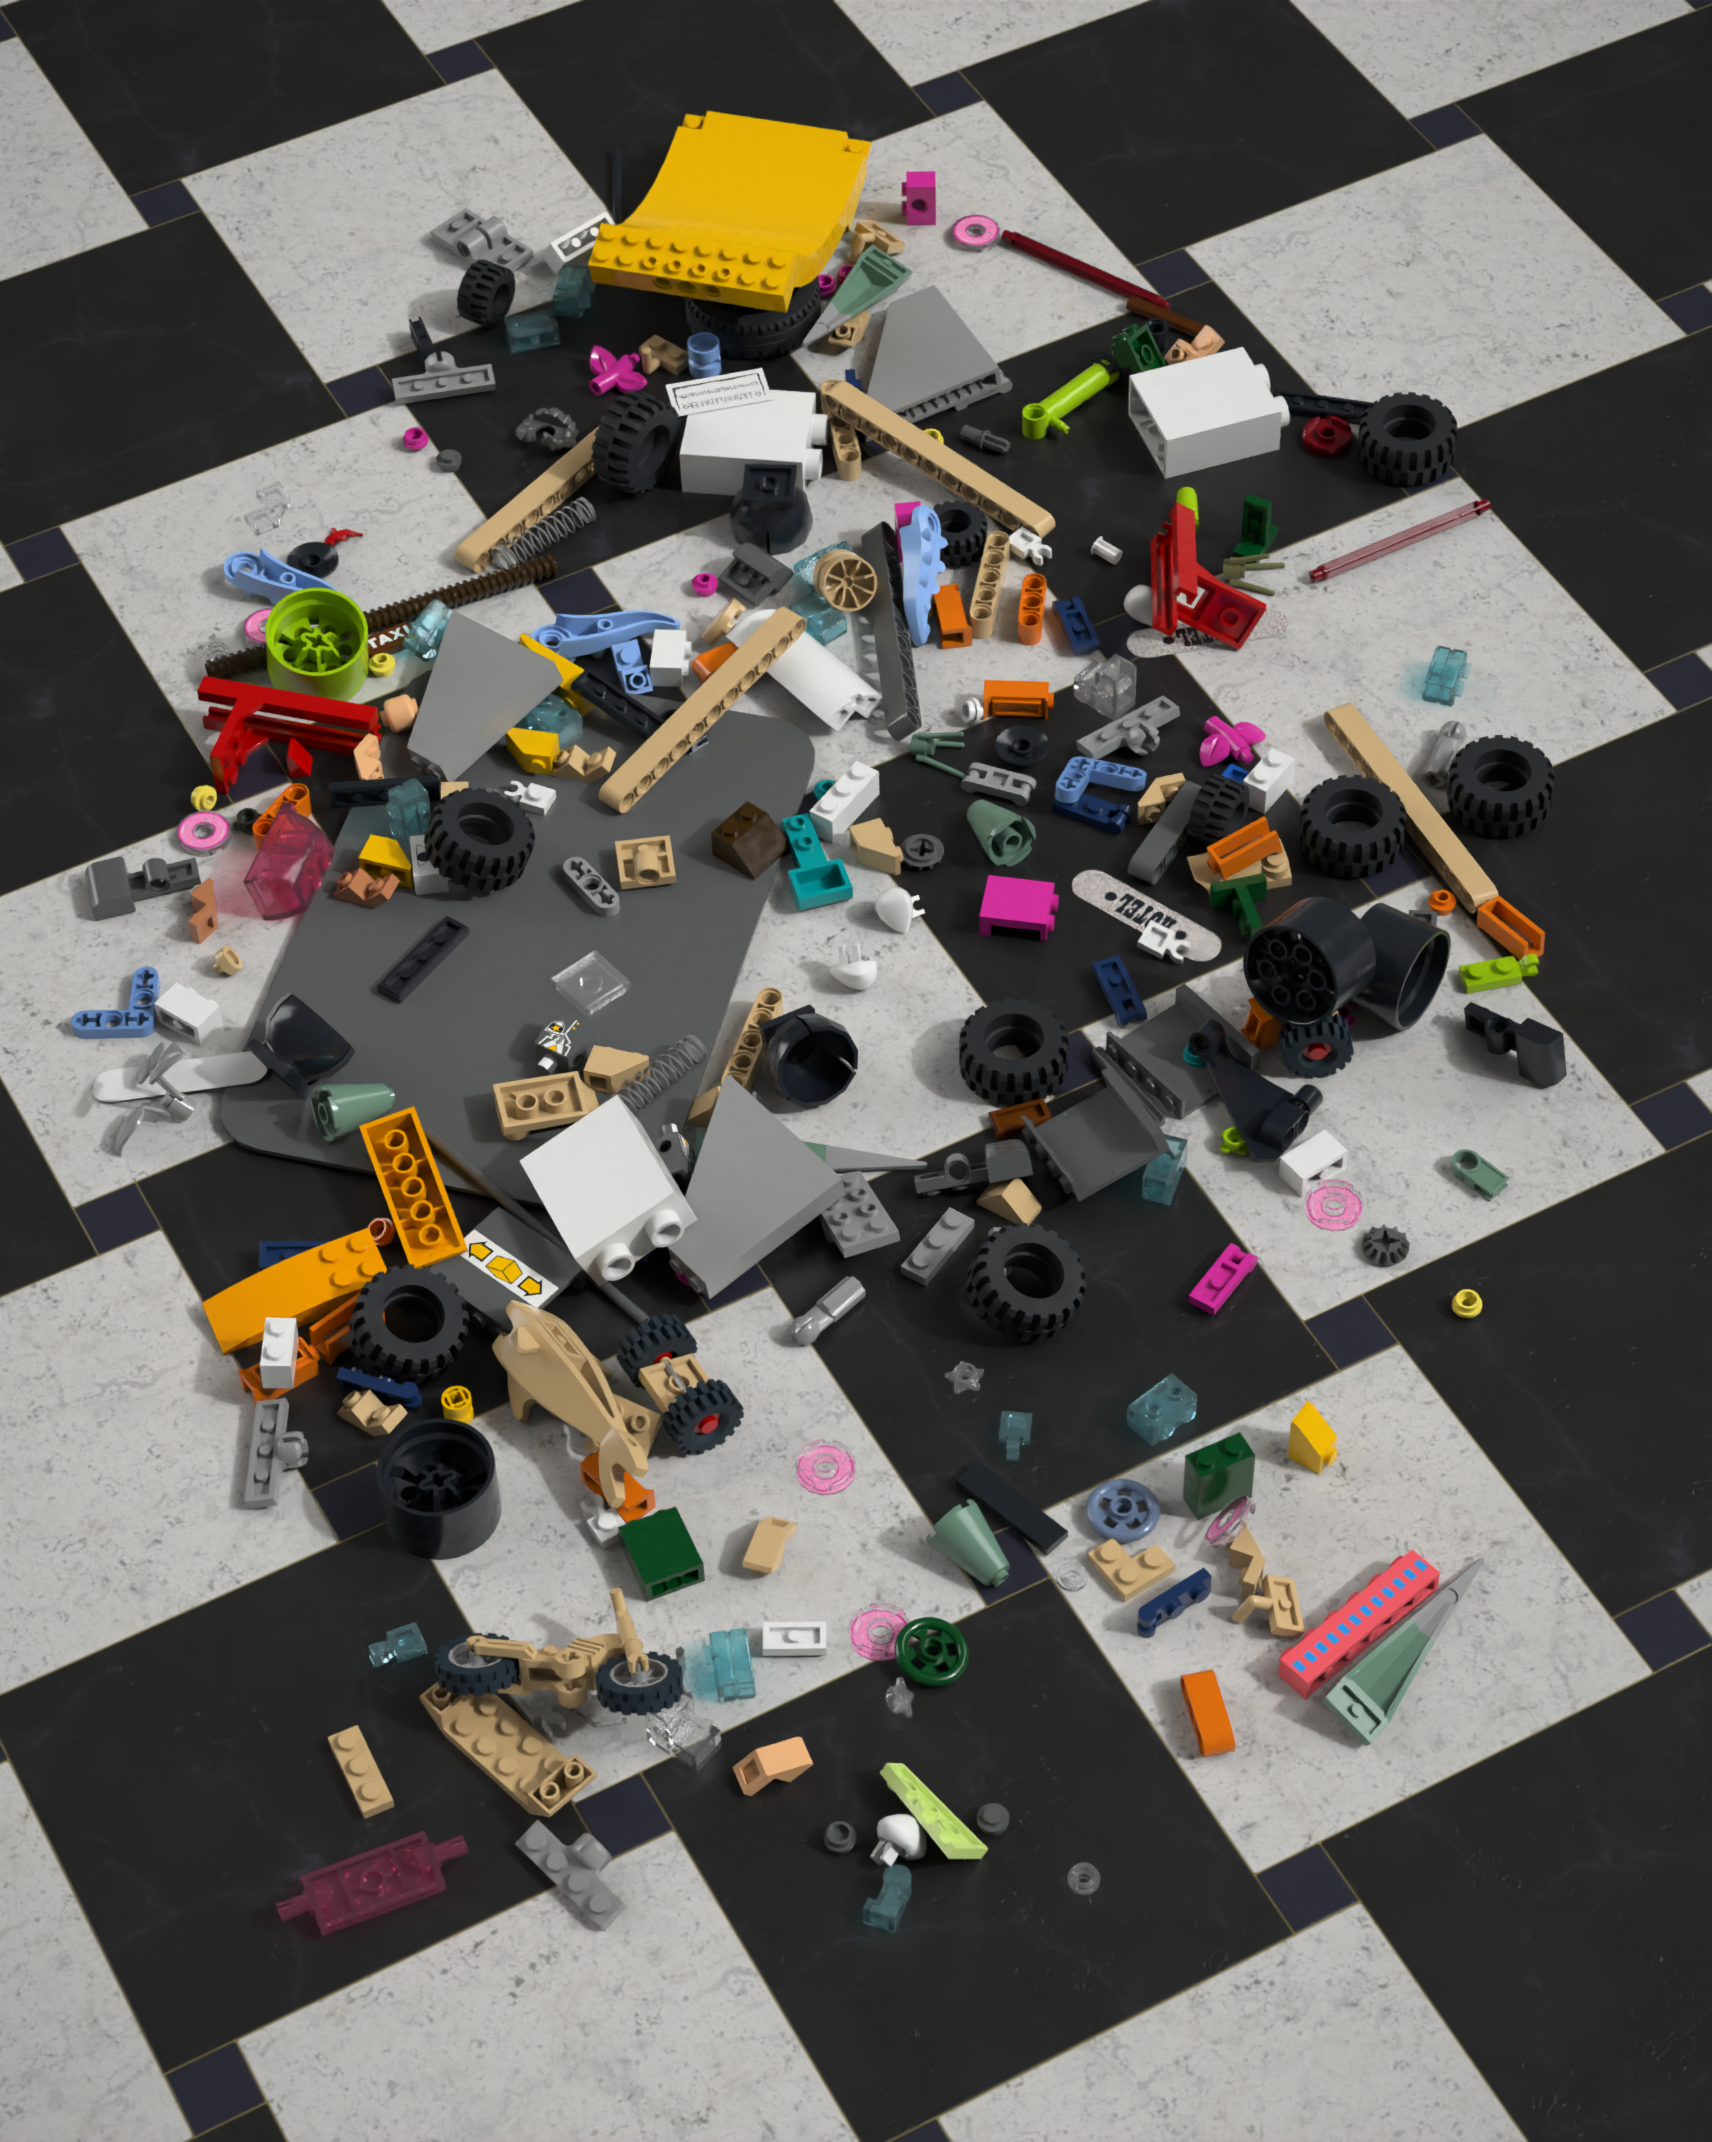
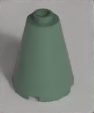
M986 800L975 801L967 811L968 822L988 858L998 866L1000 864L1013 866L1021 862L1032 849L1030 844L1032 838H1036L1035 827L1027 818Z
M384 1083L321 1084L312 1089V1092L317 1091L316 1097L311 1098L313 1117L318 1130L324 1129L328 1135L323 1137L328 1142L336 1141L355 1131L360 1125L369 1123L390 1112L393 1104H395L393 1090Z
M971 1499L966 1500L969 1506L963 1509L959 1504L945 1514L933 1527L936 1534L933 1538L928 1534L926 1541L931 1547L984 1585L991 1586L993 1584L997 1587L1009 1577L1007 1571L1010 1568V1564L977 1503Z

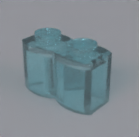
M816 592L810 593L789 606V610L806 619L805 631L822 646L847 633L846 617L840 610L829 605Z

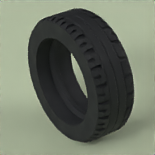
M818 275L810 283L802 287H794L787 313L769 311L759 314H741L723 309L716 305L714 301L685 297L688 327L693 335L699 332H709L716 335L720 342V354L727 357L755 360L787 353L802 344L820 317V285Z

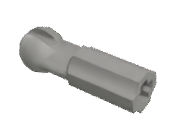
M1449 721L1441 727L1440 736L1421 775V780L1425 782L1427 787L1437 789L1440 786H1444L1450 772L1451 762L1466 739V729L1460 722Z
M853 1276L845 1277L818 1300L816 1305L806 1314L794 1319L790 1327L792 1339L801 1345H809L815 1342L818 1335L831 1323H835L865 1297L866 1290L862 1287L860 1281Z

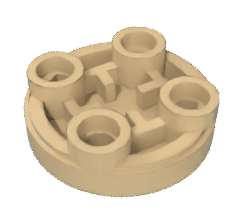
M732 598L712 619L700 638L709 646L714 647L722 635L725 636L734 626L732 623L733 617L738 619L746 607L736 598Z

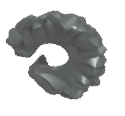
M553 407L550 409L540 408L535 414H529L515 429L516 436L528 444L535 442L537 430L541 428L553 429L555 431L553 436L544 432L541 440L543 448L553 452L576 446V437L579 433L576 429V423L572 422L570 415H566L563 411Z

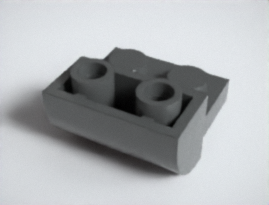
M745 543L732 552L734 560L720 574L718 579L722 584L758 607L772 590L778 593L794 575V572L756 545Z

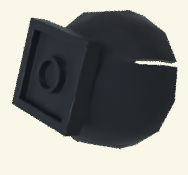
M745 464L743 487L737 492L731 504L729 516L734 538L738 544L752 543L767 553L768 531L770 555L773 556L790 553L806 542L812 529L813 517L807 494L796 486L797 465Z
M289 992L276 1002L267 1016L264 1041L259 1043L253 1038L246 1046L268 1070L305 1100L312 1093L308 1086L310 1081L333 1076L348 1064L356 1052L322 1017Z
M810 1004L759 1024L766 1055L765 1070L779 1095L790 1102L806 1108L828 1104L846 1091L856 1074L854 1069H858V1049L843 1025L815 1013V1009Z

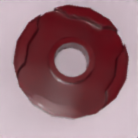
M1326 416V419L1316 417L1308 421L1303 427L1302 443L1313 454L1322 457H1333L1343 454L1352 445L1353 433L1351 432V427L1343 419L1334 416ZM1326 434H1327V435H1332V437H1324V436H1322V435H1326Z

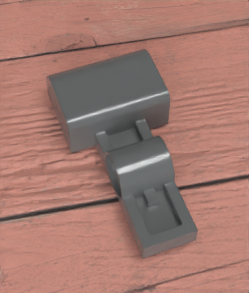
M119 856L92 863L85 870L95 921L135 912L134 901L201 885L195 857L167 864L161 858H151L144 862L142 871L129 874L124 858Z
M1017 1139L990 1143L984 1147L986 1162L973 1165L970 1164L965 1155L959 1153L952 1154L945 1160L944 1170L914 1176L917 1193L923 1192L925 1196L940 1193L943 1188L952 1187L953 1190H962L968 1188L970 1183L989 1180L992 1183L1033 1175L1028 1147L1024 1142ZM956 1163H960L966 1168L965 1172L961 1175H953L949 1169Z

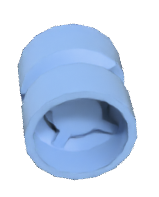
M699 332L692 335L687 341L690 374L696 379L718 376L721 372L720 342L718 337L709 332Z

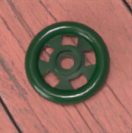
M935 1617L915 1619L900 1630L895 1640L894 1654L899 1668L908 1678L918 1684L929 1687L948 1685L957 1680L964 1673L968 1665L969 1649L965 1637L953 1624ZM928 1630L941 1632V1637H927ZM911 1637L920 1640L916 1649L907 1646ZM946 1645H954L957 1655L948 1656ZM931 1650L936 1656H931L926 1651ZM917 1658L925 1667L919 1670L911 1661ZM944 1663L948 1671L937 1674L934 1667Z

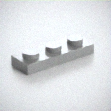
M949 1208L901 1265V1274L926 1286L972 1231L974 1219Z

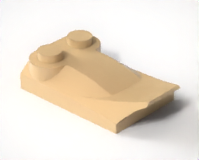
M1281 840L1280 844L1283 853L1274 852L1226 878V880L1264 873L1267 879V889L1291 885L1292 876L1289 860ZM1208 852L1187 857L1195 881L1204 886L1210 896V884L1222 882L1223 880L1218 874L1213 875L1206 862L1209 859Z
M578 1071L493 1084L495 1108L503 1135L510 1140L524 1139L532 1130L577 1122L599 1107L595 1090L583 1083Z

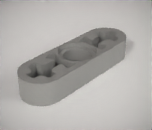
M571 857L564 862V879L599 916L612 917L619 912V895L585 859ZM588 884L599 886L595 890H586L584 888Z

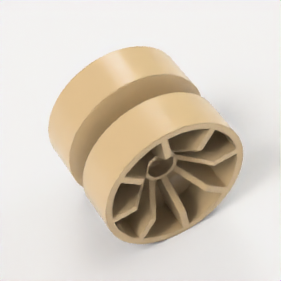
M836 549L826 553L818 560L813 571V584L817 593L824 600L839 610L850 612L865 607L872 600L877 589V577L874 569L867 561L849 550Z

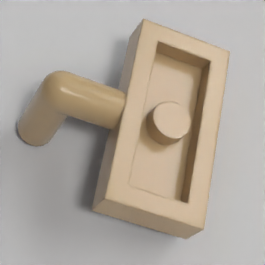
M859 221L854 229L859 235L856 238L849 259L852 262H857L862 254L865 243L874 244L888 255L903 253L906 243L875 221Z
M653 335L639 347V355L642 356L643 372L645 374H651L660 366L678 375L689 366L687 351L657 335Z
M1267 1574L1261 1580L1264 1597L1250 1595L1233 1613L1232 1618L1236 1623L1241 1624L1255 1608L1267 1610L1272 1634L1299 1639L1305 1633L1295 1581L1294 1579Z

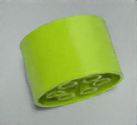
M306 588L295 591L281 599L274 606L268 616L265 628L267 669L274 688L346 702L354 697L364 685L369 669L368 626L360 607L348 596L327 588ZM311 625H319V627H313V631L311 629ZM347 635H350L352 637L343 642H340ZM283 639L288 643L292 644V646L282 644L279 642ZM341 655H348L349 657L342 658ZM289 659H294L295 661H294V662H288L287 660H289ZM311 660V661H313V662H317V665H316V664H312V663H310V662H308V661Z

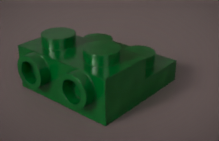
M1133 324L1123 329V333L1112 338L1114 344L1110 347L1113 358L1118 362L1121 369L1130 366L1132 375L1167 366L1147 324L1139 327Z

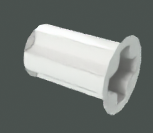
M1102 536L1094 542L1091 548V554H1097L1114 565L1119 562L1122 556V551L1104 541Z

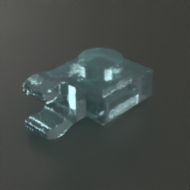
M1002 1411L999 1442L1007 1443L1006 1460L1018 1461L1020 1444L1030 1445L1032 1413Z
M416 1622L386 1632V1641L368 1646L371 1653L369 1658L373 1667H380L386 1664L392 1657H395L397 1663H401L427 1654V1645Z

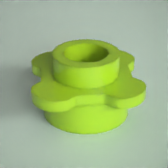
M1230 1127L1222 1131L1221 1138L1223 1143L1220 1145L1221 1152L1226 1154L1229 1152L1238 1153L1240 1155L1248 1153L1249 1150L1236 1127Z

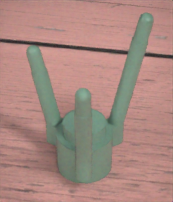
M918 732V734L912 735L910 754L916 755V761L925 762L963 779L967 776L965 773L928 758L929 755L934 754L936 746L963 748L965 744L961 742L935 740L963 737V732Z

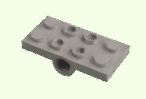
M467 208L431 231L432 240L470 264L476 263L479 259H484L511 269L514 272L534 258L531 248L508 235L507 228L501 219L492 216L488 220H484Z
M860 1170L848 1172L840 1176L843 1180L845 1195L818 1215L828 1243L835 1242L843 1257L847 1258L900 1241L898 1229Z

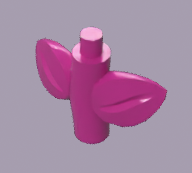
M594 345L590 353L589 365L591 371L597 377L589 382L591 391L595 395L601 396L613 387H616L621 393L641 390L645 387L647 381L641 374L633 371L636 368L635 364L640 361L639 356L636 353H632L630 356H622L617 361L609 351Z
M1213 716L1204 725V730L1210 736L1202 742L1200 747L1201 764L1204 768L1214 766L1230 754L1237 761H1244L1246 764H1250L1254 756L1250 753L1251 748L1249 745L1265 740L1266 734L1252 723L1239 722L1231 728L1217 716Z

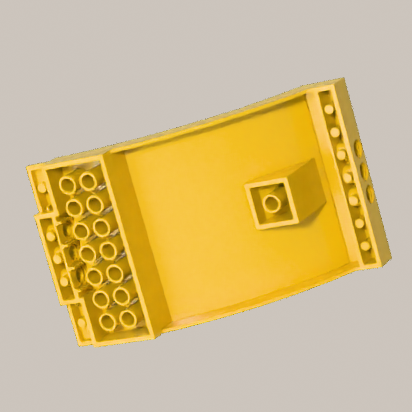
M707 111L706 117L686 114L682 127L678 126L664 164L643 202L622 224L611 225L601 223L588 263L592 282L787 313L794 287H802L810 283L823 270L832 257L844 231L850 232L867 175L866 165L872 144L868 141L848 139L847 132L711 111Z

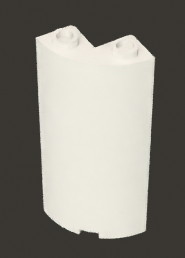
M776 609L762 610L742 621L736 622L726 637L737 647H740ZM805 630L766 671L824 722L837 731L842 728L854 711L868 719L883 700L877 691Z

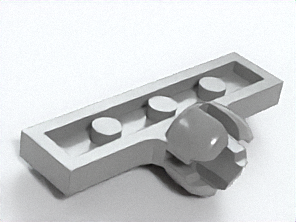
M441 351L442 361L438 362L436 352H434L425 360L426 372L424 374L392 379L396 405L496 390L492 365L457 368L454 357L451 354Z
M1161 696L1077 741V748L1088 758L1096 760L1120 747H1128L1137 755L1146 756L1148 752H1154L1159 745L1160 738L1157 735L1159 731L1156 728L1180 716L1179 707L1165 696Z
M286 1398L256 1402L244 1499L248 1509L277 1506L282 1472L287 1468L303 1467L308 1462V1457H305L309 1454L308 1443L303 1438V1433L301 1431L286 1432L289 1403Z
M537 1820L515 1843L604 1931L627 1908L600 1880V1873L611 1862L612 1856L591 1834L583 1833L574 1844L566 1846Z

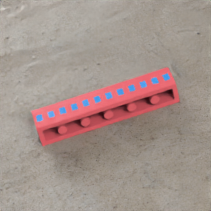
M1413 1549L1405 1556H1398L1391 1563L1389 1569L1382 1575H1375L1364 1590L1360 1593H1353L1347 1600L1346 1605L1338 1611L1333 1610L1325 1618L1324 1623L1317 1629H1310L1294 1648H1287L1279 1658L1278 1676L1305 1700L1308 1699L1437 1591L1440 1572Z

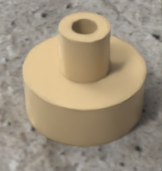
M224 946L215 953L217 963L213 965V969L217 974H221L224 971L229 975H233L243 967L240 956L230 946Z

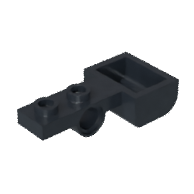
M1472 1002L1464 1008L1466 1029L1486 1038L1489 1052L1496 1055L1508 1053L1510 1050L1517 1052L1518 1073L1521 1077L1541 1086L1549 1087L1558 1084L1567 1076L1562 1032L1530 1018L1519 1024L1510 1018L1501 1016Z

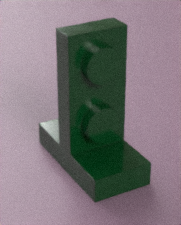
M1250 494L1245 497L1243 503L1242 537L1233 550L1232 557L1240 558L1266 553L1278 535V527L1271 525V501ZM1258 560V561H1252V562H1246V564L1259 563L1260 560Z
M1261 873L1210 884V905L1212 910L1231 907L1234 916H1238L1240 919L1242 936H1247L1248 941L1256 932L1263 928L1253 902L1266 900L1267 879L1265 874Z

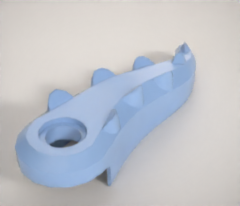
M925 504L914 507L911 524L899 529L903 555L904 611L915 646L924 645L928 640L930 626L927 623L928 611L931 608L930 598L940 590L936 583L937 574L945 570V564L940 560V550L948 545L947 540L941 537V526L936 512Z
M260 548V556L251 552H237L230 555L224 562V576L228 582L243 589L247 597H252L255 594L268 597L273 605H276L287 595L306 588H327L337 591L326 581L286 565L263 548ZM248 568L251 570V572L249 573L239 569Z
M643 610L599 615L556 614L555 624L535 629L531 638L573 663L577 656L587 654L600 658L604 654L605 649L611 645L630 641V639L640 635L652 634L655 629L680 630V622L664 614ZM549 641H553V642H557L558 645H557V646H548V645L545 644V643H546V642H549Z

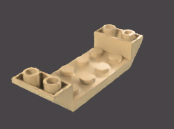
M436 1682L420 1695L421 1702L443 1735L530 1814L545 1817L552 1816L598 1777L597 1773L576 1754L567 1759L495 1693H483V1696H474V1694L461 1696L457 1692L454 1694L447 1692L446 1688L442 1689L439 1686V1682Z

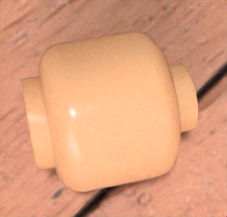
M404 694L384 702V711L380 712L384 727L390 726L391 730L395 733L414 727L419 712L415 698L411 699L408 695Z

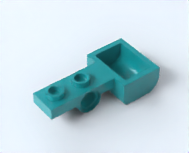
M805 813L782 819V827L790 844L791 856L796 868L788 871V885L797 910L803 911L853 899V887L841 858L827 861L809 814Z

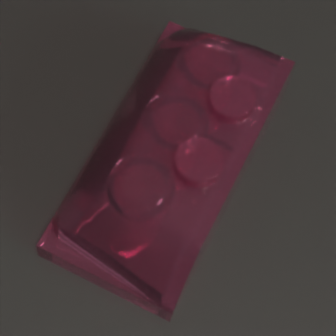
M282 803L243 881L263 920L289 918L307 911L335 855V849L323 831L309 818L298 814L293 803Z

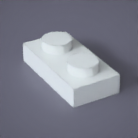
M763 1622V1656L826 1655V1622Z

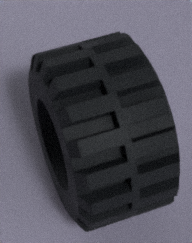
M479 259L476 263L474 262L466 271L458 290L457 310L459 315L464 319L489 328L496 327L500 321L502 322L511 307L515 294L516 282L512 270L484 259Z
M956 500L955 502L945 501L942 505H934L933 510L940 521L941 537L945 538L948 542V545L940 550V560L945 564V567L953 566L960 568L963 565L967 567L971 565V562H978L980 557L983 556L987 539V519H985L983 511H979L977 506H971V503H960V501Z
M1213 774L1203 784L1193 803L1188 824L1189 836L1212 845L1240 830L1249 807V787L1219 774Z

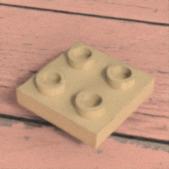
M670 835L615 842L621 890L676 883Z
M613 1394L627 1432L638 1441L647 1459L664 1419L663 1415ZM588 1437L584 1448L596 1453L600 1450V1443Z

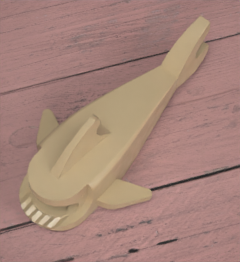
M511 1300L506 1307V1313L513 1324V1329L510 1334L500 1333L492 1344V1349L500 1364L507 1371L508 1391L515 1419L526 1421L529 1418L530 1408L534 1403L538 1402L567 1424L600 1443L598 1460L602 1491L609 1506L618 1509L625 1501V1471L627 1470L631 1475L643 1478L649 1469L644 1450L638 1441L627 1432L606 1378L611 1379L614 1373L589 1352L579 1337L563 1320L537 1307Z

